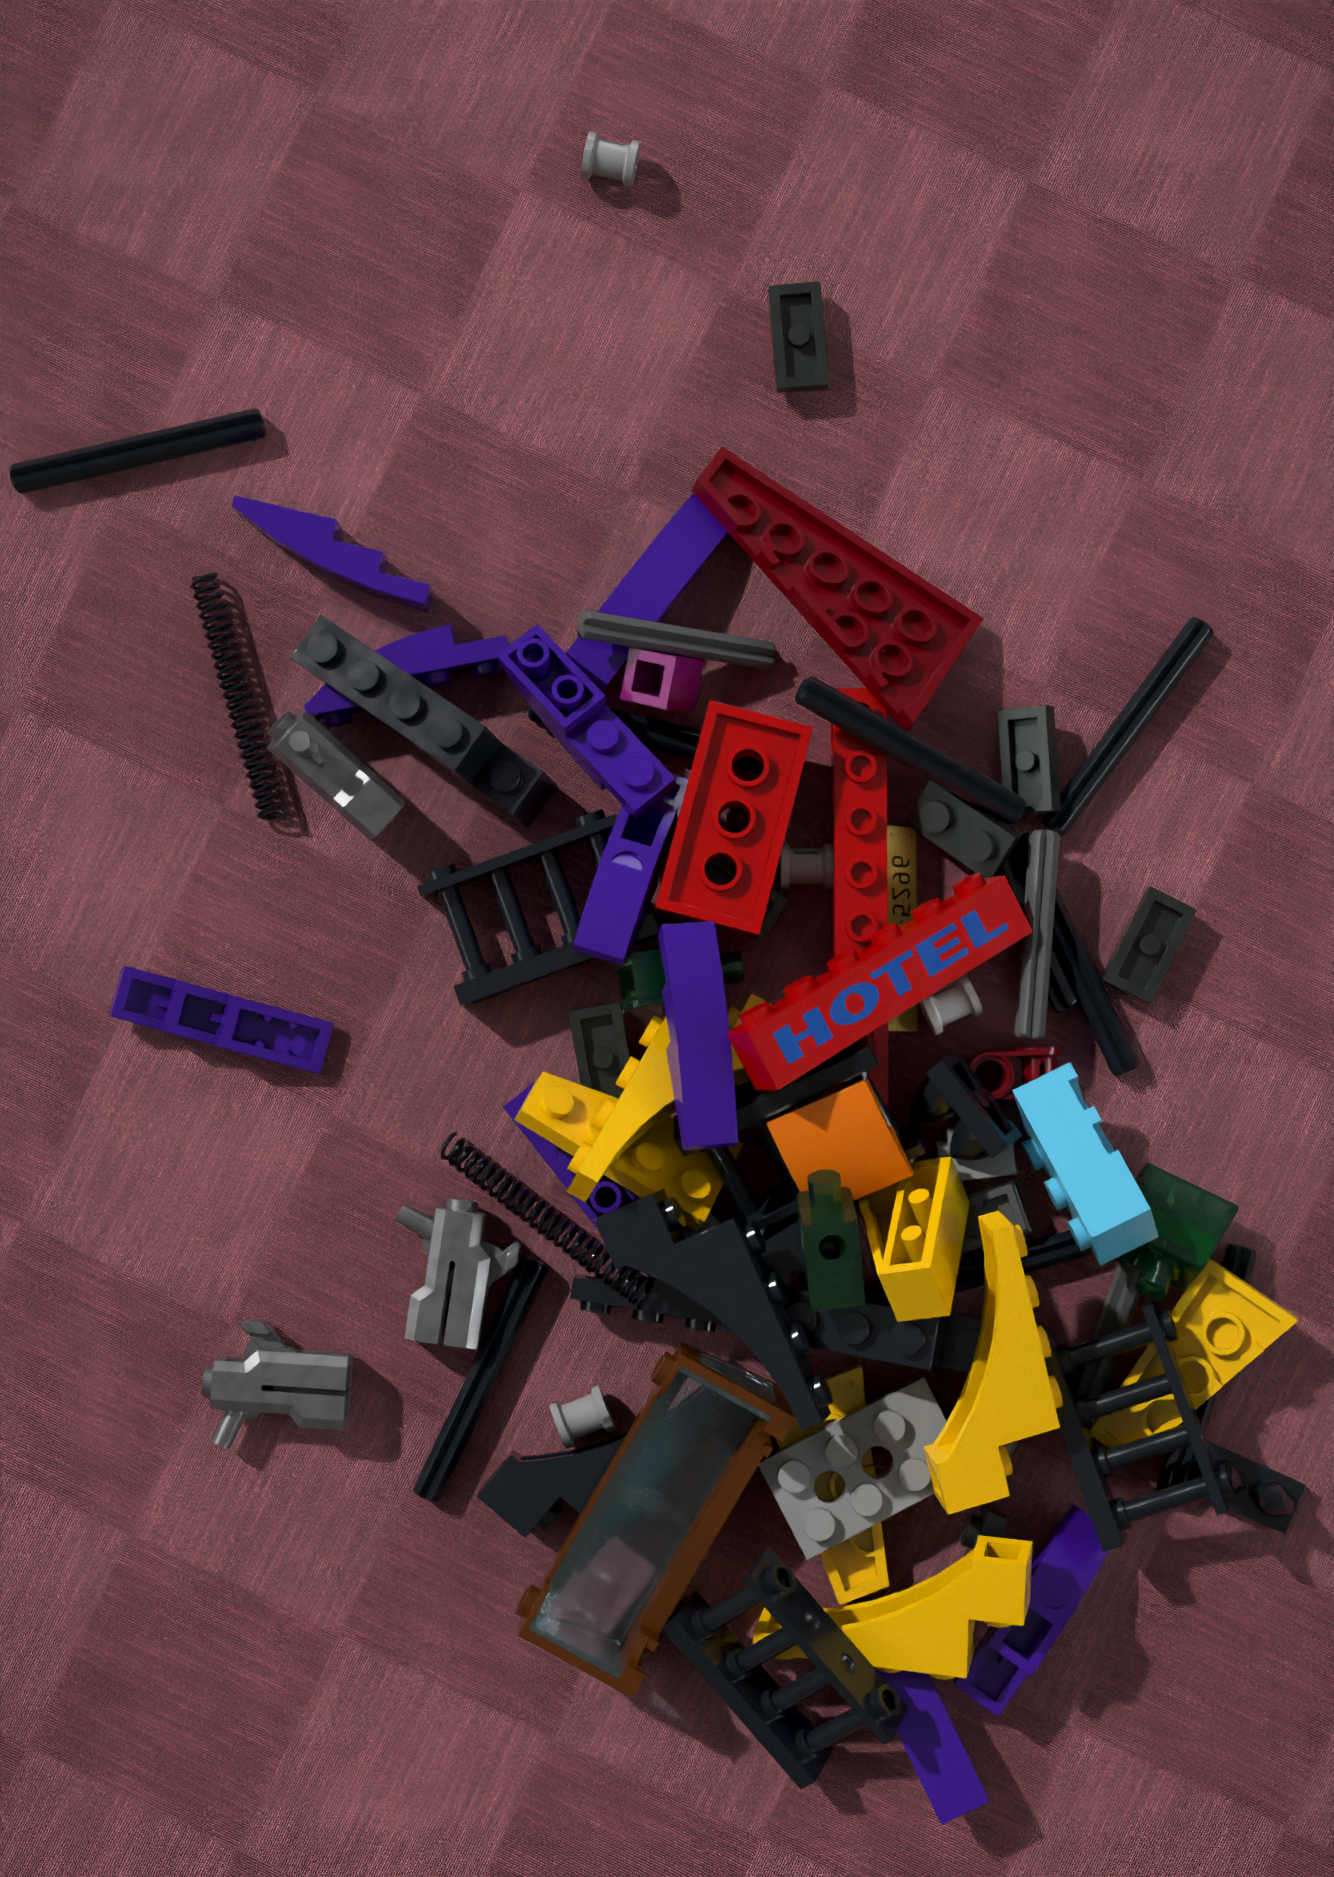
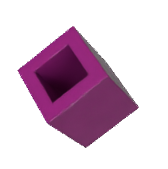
M630 647L620 699L665 710L695 711L704 659Z

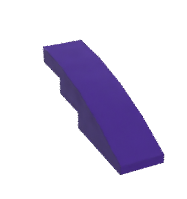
M692 493L597 612L661 623L672 605L697 577L705 562L729 533L695 494ZM577 637L567 650L566 655L586 675L606 689L627 664L630 647Z
M234 495L232 506L239 516L280 548L327 576L375 597L429 613L434 593L430 584L385 574L388 560L384 552L340 542L342 527L337 519Z
M714 921L662 924L658 932V939L666 980L662 990L670 1043L666 1052L683 1151L734 1147L738 1144L735 1083L731 1042L726 1034L730 1029Z
M122 965L108 1014L110 1017L318 1074L321 1072L334 1026L332 1022Z
M874 1667L887 1684L896 1690L900 1699L908 1707L897 1729V1733L941 1825L990 1802L930 1675L903 1670L897 1673H885Z

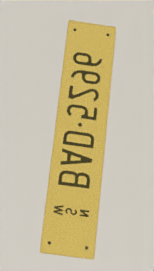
M887 826L888 926L897 923L899 928L914 919L911 911L917 907L916 831L911 827ZM917 1004L888 1022V1031H917Z

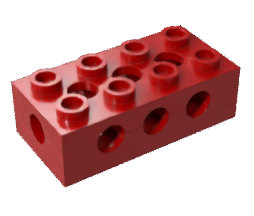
M709 700L655 905L656 913L690 922L714 921L715 928L758 939L814 727ZM748 757L756 760L762 768L760 777L753 781L739 779L732 770L733 764L738 759ZM730 808L740 809L747 815L749 825L739 833L727 832L719 823L718 818L720 814ZM724 859L733 865L736 876L728 884L716 885L706 877V866L713 860Z

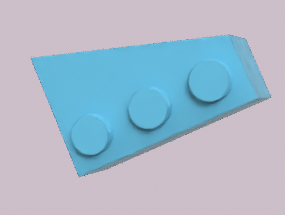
M1069 1062L1012 1091L1029 1139L1022 1142L1021 1145L1030 1165L1035 1172L1044 1168L1049 1177V1180L1045 1181L1044 1185L1054 1206L1058 1211L1064 1208L1068 1209L1073 1219L1068 1221L1067 1224L1075 1242L1081 1251L1091 1248L1101 1266L1159 1236L1151 1208L1119 1150L1115 1151L1099 1126L1102 1123V1119L1095 1106L1088 1108L1078 1084V1075Z

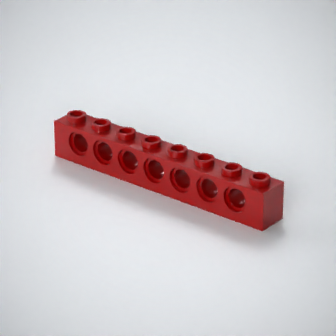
M835 688L887 718V710L867 688ZM830 723L831 843H833L834 850L833 888L831 889L832 959L851 949H855L859 953L872 945L869 937L873 933L888 926L887 755ZM887 1022L869 1033L875 1043L878 1064L877 1067L871 1069L869 1075L889 1110ZM841 1083L837 1086L832 1087V1093L842 1088H845L850 1084Z

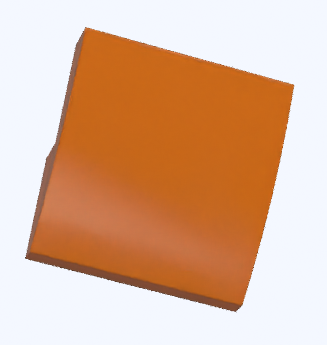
M868 1078L778 1116L766 1123L793 1180L814 1217L850 1203L851 1196L852 1201L914 1175L892 1125H888ZM809 1174L812 1176L815 1203L809 1199L807 1179Z

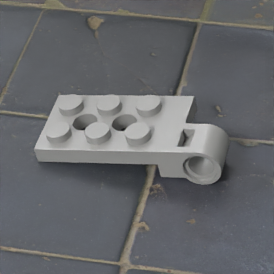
M922 1375L770 1454L768 1458H762L758 1466L807 1560L934 1494L923 1446L935 1442L947 1420ZM1016 1441L1004 1444L1008 1454L1018 1447ZM874 1446L886 1448L892 1457L891 1466L888 1471L879 1476L866 1473L861 1465L862 1456L865 1451ZM834 1471L839 1473L844 1479V1490L834 1500H823L814 1492V1482L823 1472Z

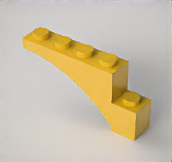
M751 994L742 1010L732 1006L728 1012L729 1029L732 1030L742 1024L739 1016L743 1012L766 1001ZM655 1015L651 1019L638 1042L647 1047L642 1059L639 1061L630 1056L615 1083L624 1089L617 1103L607 1098L591 1125L600 1131L594 1144L590 1145L582 1141L567 1167L569 1171L576 1175L566 1192L583 1202L587 1201L604 1173L632 1143L651 1127L676 1112L666 1052L670 1043L666 1016L664 1020ZM731 1044L735 1087L750 1081V1078Z
M999 1210L978 1216L984 1250L985 1294L982 1324L973 1363L961 1395L942 1431L933 1444L923 1446L935 1496L948 1515L1009 1497L1010 1493L1006 1476L1013 1475V1469L1004 1444L1060 1428L1056 1408L1063 1406L1062 1395L1053 1375L1048 1376L1044 1360L1051 1357V1348L1042 1325L1036 1326L1032 1309L1039 1307L1038 1292L1032 1277L1024 1275L1021 1257L1028 1255L1026 1241L1018 1224L1013 1225Z
M978 1535L975 1548L967 1555L937 1575L908 1589L872 1601L823 1609L868 1662L879 1671L897 1673L903 1670L927 1673L933 1678L942 1680L955 1677L967 1678L974 1654L975 1620L984 1621L986 1624L998 1628L1012 1625L1024 1626L1030 1603L1033 1541ZM765 1607L753 1632V1644L782 1628ZM798 1645L774 1657L781 1660H790L796 1657L809 1659Z

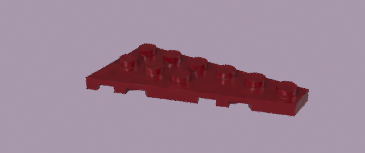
M721 447L697 478L692 492L902 728L909 731L984 618L726 448Z

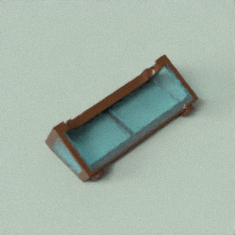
M680 1342L673 1355L664 1352L650 1377V1381L656 1384L538 1588L530 1584L523 1593L515 1610V1614L521 1616L518 1636L630 1698L634 1697L646 1676V1672L638 1668V1666L642 1667L650 1651L654 1652L659 1645V1634L754 1471L763 1456L768 1458L771 1454L773 1445L770 1436L783 1442L796 1420L784 1394L776 1383L683 1342Z

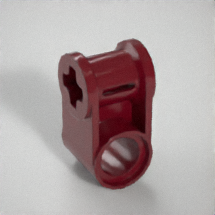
M1061 1046L1014 1048V1051L975 1054L965 1060V1062L974 1073L978 1065L984 1061L994 1064L999 1072V1081L996 1087L989 1091V1093L995 1100L1015 1099L1012 1090L1057 1069V1057L1062 1054Z

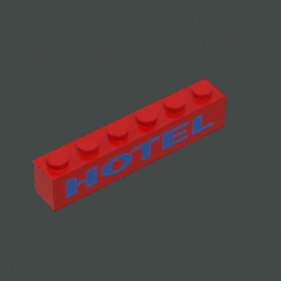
M976 873L962 879L953 885L954 895L942 902L940 898H935L919 905L911 911L914 919L900 928L895 923L873 933L869 937L872 945L859 953L855 949L843 952L826 963L829 971L816 979L809 975L786 986L783 989L785 998L771 1006L769 1002H763L743 1012L739 1016L742 1024L726 1034L755 1090L781 1089L1032 933L1033 931L1005 875L983 878L981 873Z

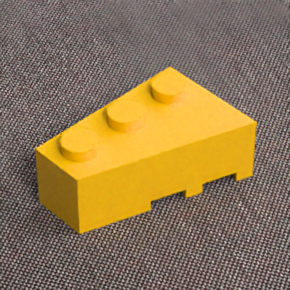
M951 1156L915 1161L910 1165L914 1173L913 1176L861 1197L858 1201L865 1220L866 1233L877 1275L898 1322L950 1316L970 1206Z

